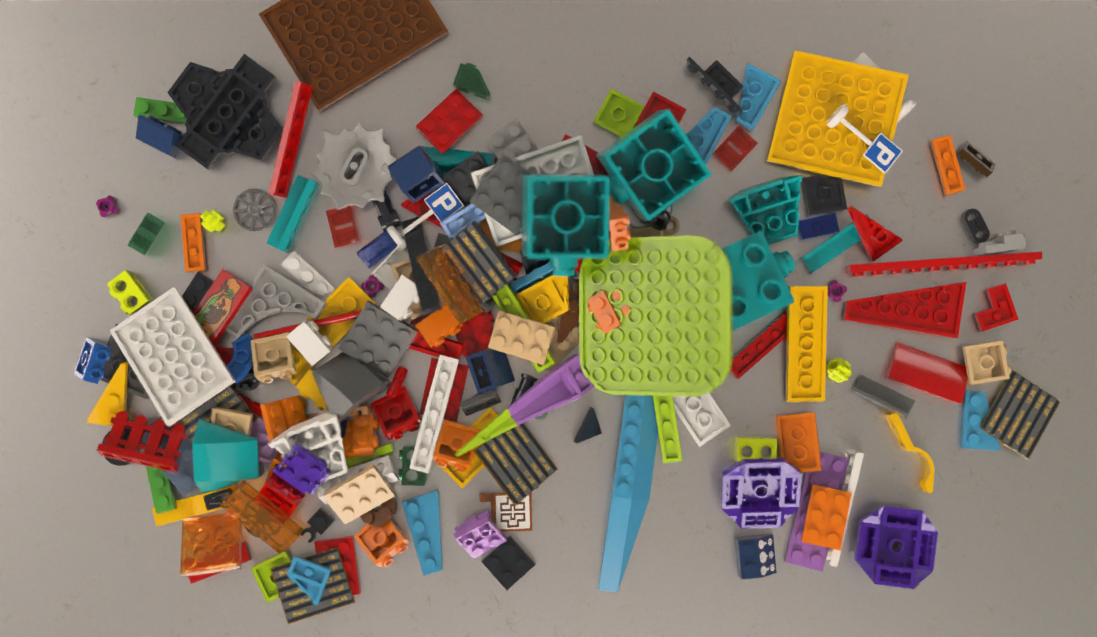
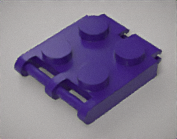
M295 442L293 449L289 454L284 455L283 461L279 466H275L273 472L302 493L308 492L312 495L330 475L331 470L327 468L328 464L298 442Z

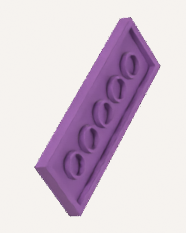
M820 452L822 471L804 473L800 505L795 512L784 562L823 571L828 548L801 542L812 485L842 490L849 459Z

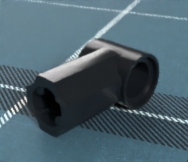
M385 191L384 202L372 200L378 214V221L384 232L387 231L386 228L389 226L398 227L402 225L397 211L393 208L391 200Z

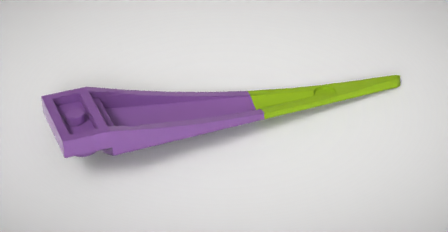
M574 354L560 365L557 364L459 449L455 455L460 456L528 420L580 398L593 389L594 385L585 377L582 371L580 357Z

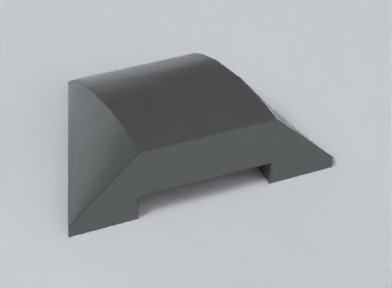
M343 352L312 372L317 387L326 402L327 410L330 411V414L337 415L338 423L348 417L351 411L368 399L388 389L391 383L390 380Z

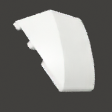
M324 413L291 426L268 443L271 448L277 449L282 454V458L285 454L290 453L295 442L304 446L328 464L327 468L331 472L324 481L348 472L337 415Z

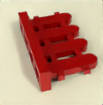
M120 411L115 418H111L110 422L113 423L109 436H104L103 439L106 444L99 443L96 450L101 456L175 473L178 472L180 465L176 462V458L181 457V453L178 451L182 440H186L188 436L185 433L186 430L183 424L177 423L173 426L172 430L166 429L165 421L158 419L154 422L153 426L147 425L148 419L144 415L137 416L135 421L132 422L129 421V415L126 411ZM126 427H131L128 440H122ZM145 431H149L151 433L147 444H141ZM167 435L169 439L166 448H159L163 436Z

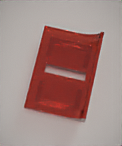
M740 124L712 154L729 170L733 171L758 143L746 133ZM729 141L742 152L741 155L728 144Z
M347 206L341 210L335 208L326 211L335 248L361 242L353 206ZM348 223H352V224H353V226H349V227H345V228H341V229H337V230L335 229L336 226H340V225H344V224H348Z

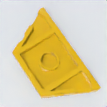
M552 275L516 294L517 299L531 320L546 323L569 311L568 276Z

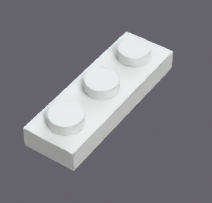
M293 251L281 264L313 295L323 301L336 290L331 283L296 251Z

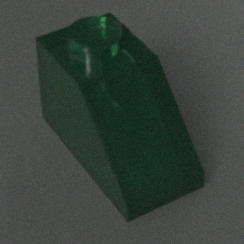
M460 63L453 83L454 89L490 101V92L479 69H476L477 66L471 63Z

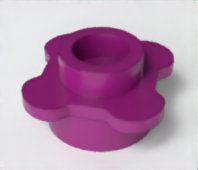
M113 196L97 200L96 205L100 211V216L107 217L108 214H116L118 212Z
M370 275L369 279L361 284V288L368 292L369 297L374 298L379 290L384 289V284L380 283L374 275Z
M831 280L828 287V296L833 298L834 302H840L841 297L847 292V287L838 283L837 280Z

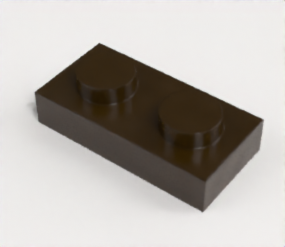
M967 140L961 145L957 153L963 161L970 163L979 174L988 177L993 173L996 164Z

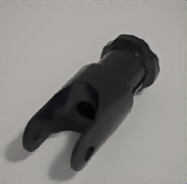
M672 204L652 218L651 226L654 229L662 231L667 228L673 211Z
M521 373L522 379L519 387L514 392L511 404L528 391L538 378Z

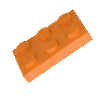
M816 413L776 416L780 458L786 459L799 468L801 472L822 471Z
M813 484L801 542L841 551L852 492Z

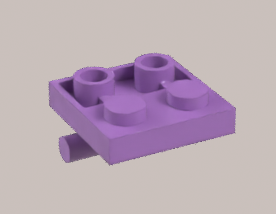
M489 510L479 515L475 514L466 519L463 524L455 527V540L473 559L507 541L505 534L490 519L492 515Z

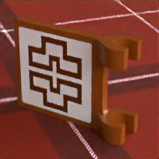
M531 492L517 504H514L506 493H479L480 502H491V520L502 532L532 531Z

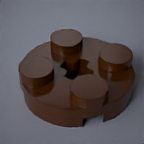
M395 496L382 503L379 512L373 508L360 516L362 521L374 527H383L389 524L390 519L397 512Z

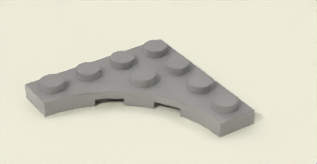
M263 264L250 285L253 290L225 331L238 339L245 335L260 320L282 312L302 313L318 320L327 303Z

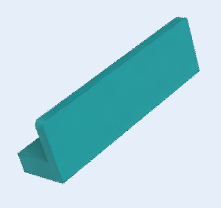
M420 146L439 166L442 175L476 152L448 149L442 155L435 147ZM480 152L489 166L493 165L494 154Z
M297 175L267 240L268 245L288 253L319 186L316 181Z
M853 222L799 258L810 274L861 240Z

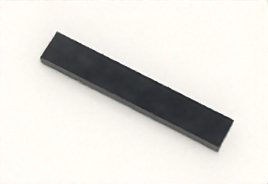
M420 216L401 222L403 230L419 219ZM421 222L404 236L420 308L424 316L442 310Z

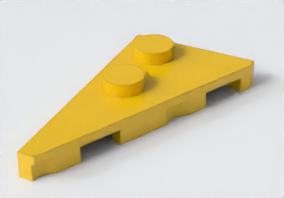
M128 362L120 364L89 415L87 423L112 426L113 423L110 422L112 417L115 418L120 411L127 412Z

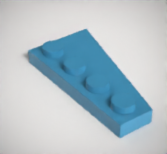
M439 490L401 502L423 576L443 569Z

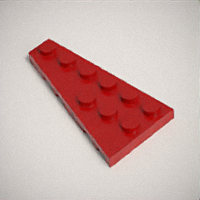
M967 282L845 301L843 320L956 339L959 335Z

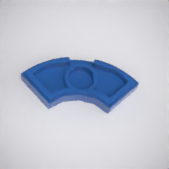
M249 333L232 342L234 356L231 362L226 365L236 384L248 374L253 365L252 339Z

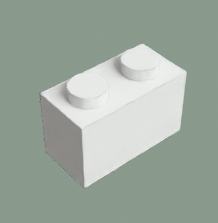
M401 275L380 308L400 321L403 318L407 319L412 312L410 308L414 302H419L415 283Z
M306 319L286 337L313 366L331 351L332 343L327 336H322L319 333L318 326L312 320Z

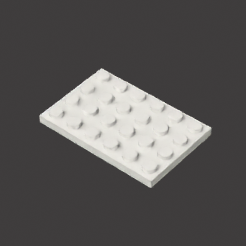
M581 135L512 158L513 161L532 175H594ZM494 165L471 172L476 190ZM484 213L496 247L522 238V229L516 236Z
M176 287L171 288L109 330L167 426L173 425L235 382Z

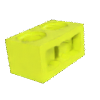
M124 270L107 283L110 288L109 293L120 301V307L126 314L133 315L153 301L132 271ZM125 281L126 289L122 291L120 285ZM134 297L138 299L136 306H133L131 303Z
M735 437L736 461L759 459L760 457L764 459L777 458L776 438ZM749 446L751 452L748 456L744 457L742 449ZM767 446L770 449V453L768 456L763 457L761 450Z

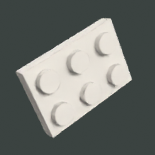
M710 393L700 396H673L675 412L698 447L731 426Z

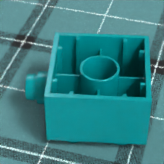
M669 109L658 110L596 155L611 177L609 195H612L613 203L617 202L621 205L627 200L638 218L646 221L655 217L712 176Z
M523 175L522 254L527 258H550V266L553 267L554 276H574V267L578 266V258H608L610 177L603 175Z
M762 230L722 248L729 259L732 269V331L795 302L784 279L789 276L790 272L795 270V262L788 251L772 254Z

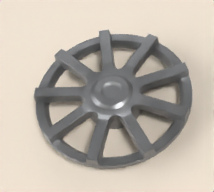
M248 189L236 197L233 206L234 218L246 230L261 231L267 228L275 218V201L264 190ZM253 192L261 193L256 202L253 198ZM249 193L251 203L246 202L242 197ZM266 195L270 201L261 205L260 202L263 196ZM239 201L245 204L247 208L237 209ZM272 205L273 214L263 211V208ZM237 212H247V214L240 220ZM262 214L271 217L267 224L261 218ZM251 217L250 227H247L243 222ZM255 218L259 219L262 227L254 228Z

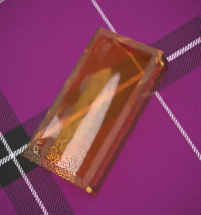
M245 480L220 503L222 508L277 553L287 549L300 537L303 531L302 527Z

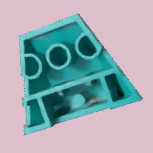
M802 175L772 179L742 189L728 198L752 235L762 230L768 245L798 236Z
M202 418L198 420L192 443L194 482L202 494L260 476L258 438L222 428L221 425L211 424Z

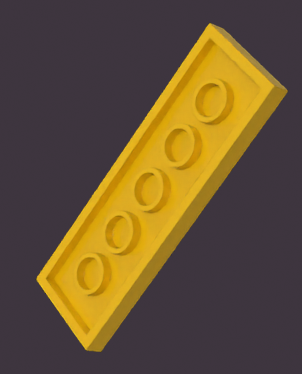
M348 277L324 301L327 305L318 319L362 310L368 300L374 304L376 303ZM310 316L307 318L309 321L316 320ZM356 319L318 327V331L322 336L325 335L329 338L333 348L349 332ZM292 344L297 373L292 374V377L288 380L293 385H296L307 371L317 363L312 366Z
M788 286L795 302L787 305L785 401H825L828 286Z

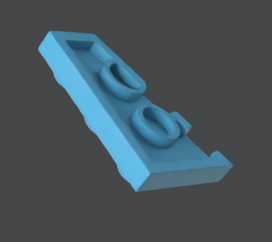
M747 63L739 104L743 109V114L740 117L737 115L736 123L753 131L778 89L781 80Z

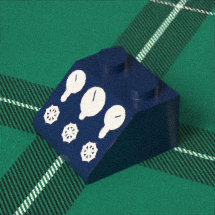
M773 534L734 537L737 571L741 580L762 578L777 573Z

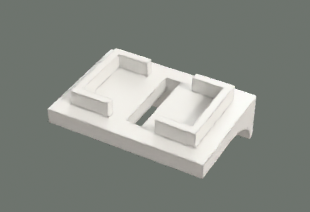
M397 246L372 274L391 291L397 281L388 263L396 264L408 259L409 255Z

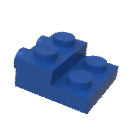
M86 337L74 374L83 381L98 384L99 379H102L105 373L103 368L105 361H108L111 355L110 346L93 338Z

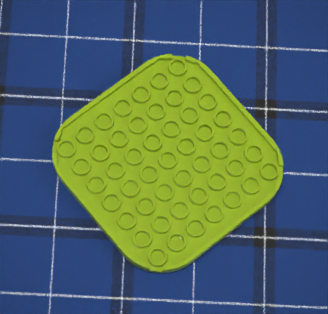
M699 236L633 237L627 241L628 249L612 251L609 241L608 258H584L579 272V357L585 377L591 381L595 388L614 395L700 396L712 392L724 382L732 364V269L727 255L719 245ZM603 290L606 291L608 299L614 307L613 310L616 311L620 319L619 322L622 323L621 326L612 329L607 334H604L602 329L598 330L596 324L599 322H597L598 320L595 314H593L594 312L590 313L587 307L589 304L587 299ZM614 291H618L621 294L620 300L612 298ZM623 306L631 308L627 312V317H624L623 312L620 310Z

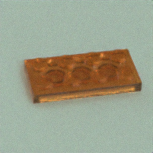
M440 247L425 252L416 258L460 324L483 312L480 303L473 297L468 285L462 281L458 270L452 266L447 254Z

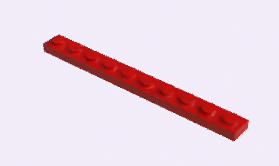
M1042 252L854 264L845 266L846 274L852 273V277L864 276V272H871V275H883V271H890V274H900L902 270L909 269V273L921 272L922 268H928V272L940 271V267H947V270H958L959 266H966V269L978 268L980 264H985V268L998 267L997 263H1004V266L1017 265L1016 262H1023V265L1036 264V260L1043 258Z

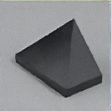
M589 407L573 440L575 443H580L602 434L594 408Z

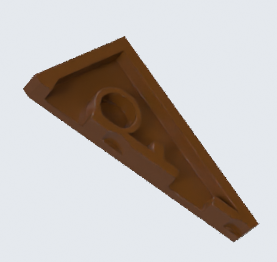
M568 278L569 311L561 315L557 344L564 341L579 321V279Z

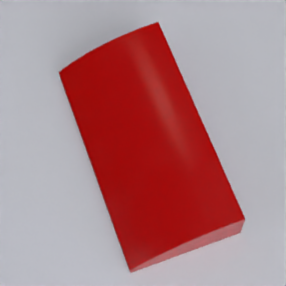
M896 342L884 377L885 379L956 404L962 403L968 381L966 366Z

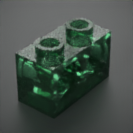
M147 212L127 246L145 255L165 222Z
M404 445L403 450H399V461H402V469H399L398 480H402L401 485L425 486L427 484V473L409 468L411 460L408 457V453L411 450L414 451L415 445ZM409 470L417 472L416 480L409 479Z

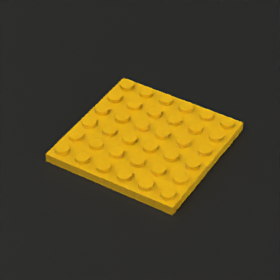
M795 50L767 162L881 187L885 174L863 156L869 145L842 122H839L833 128L828 127L826 123L832 114L845 103L849 110L844 118L873 142L882 133L893 142L909 75Z

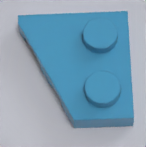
M295 555L287 576L298 584L299 589L311 598L314 605L318 606L332 569Z

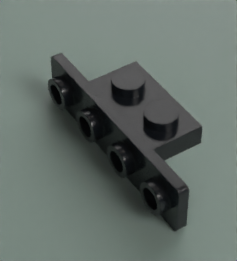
M688 57L687 69L693 75L697 74L701 78L700 82L706 88L710 87L714 91V96L719 101L723 100L727 104V109L733 115L736 113L740 117L743 114V109L732 98L743 89V85L718 60L704 71L691 57Z

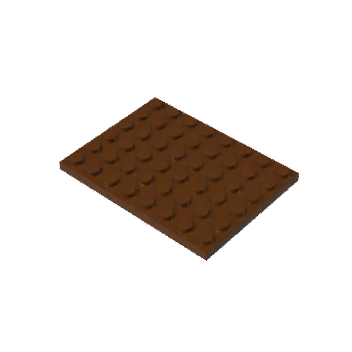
M280 0L259 13L300 82L313 86L310 98L319 112L449 33L429 0Z

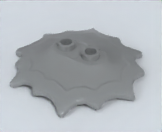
M359 122L352 131L344 129L339 134H333L327 130L323 131L325 145L323 150L316 155L319 160V166L310 171L309 174L321 181L322 188L320 194L332 198L335 201L337 210L353 205L363 208L371 200L385 201V187L392 180L388 166L398 160V158L392 155L391 145L384 141L385 131L383 128L370 131L366 130Z

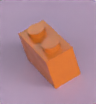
M448 303L442 306V310L432 313L416 324L417 329L430 347L441 345L445 341L444 338L457 334L461 330L460 327L463 326Z

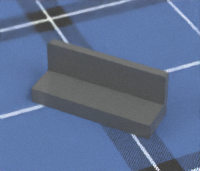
M861 375L856 386L851 387L853 393L906 419L915 404V400Z

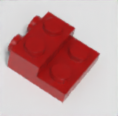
M482 309L460 318L459 320L463 326L460 327L461 330L455 336L458 342L464 343L463 357L465 358L466 356L489 349L494 329L492 322H495L492 312L489 311L487 313Z
M405 386L400 388L395 398L386 395L371 403L383 434L388 440H398L402 438V433L408 430L414 432L420 428L422 423L421 416Z
M273 473L254 501L286 522L305 497V494Z

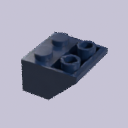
M139 114L135 138L176 158L180 151L176 145L182 138L180 135L181 131L149 114L146 117Z
M417 146L388 166L390 173L402 192L413 203L445 183L439 166L420 146Z
M487 349L466 356L478 394L515 381L506 353Z

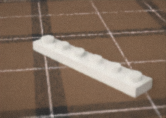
M443 355L439 356L410 469L425 473L430 471L433 454L457 371L458 359Z
M857 451L855 455L851 454L849 466H852L851 474H846L844 483L848 485L847 491L852 492L843 541L864 453ZM829 548L827 560H830L829 565L838 566L840 550Z

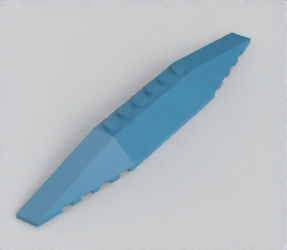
M624 395L623 414L598 590L618 592L649 502L658 439L653 395Z

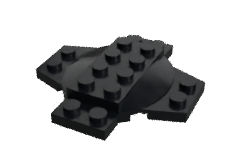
M243 54L233 69H225V71L221 72L190 62L167 92L186 117L185 126L187 131L176 147L208 170L218 156L223 154L237 153L263 161L283 134V127L268 108L266 96L267 90L277 77L246 54Z

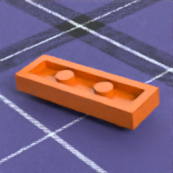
M951 135L932 139L930 143L945 196L966 190Z
M201 213L180 215L185 272L206 271Z

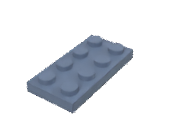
M175 424L167 426L166 429L172 430ZM145 431L141 444H147L151 432ZM163 436L159 448H166L169 436ZM188 439L182 440L178 451L181 453V457L176 458V462L180 465L178 472L160 469L184 497L197 487L194 482L193 446Z

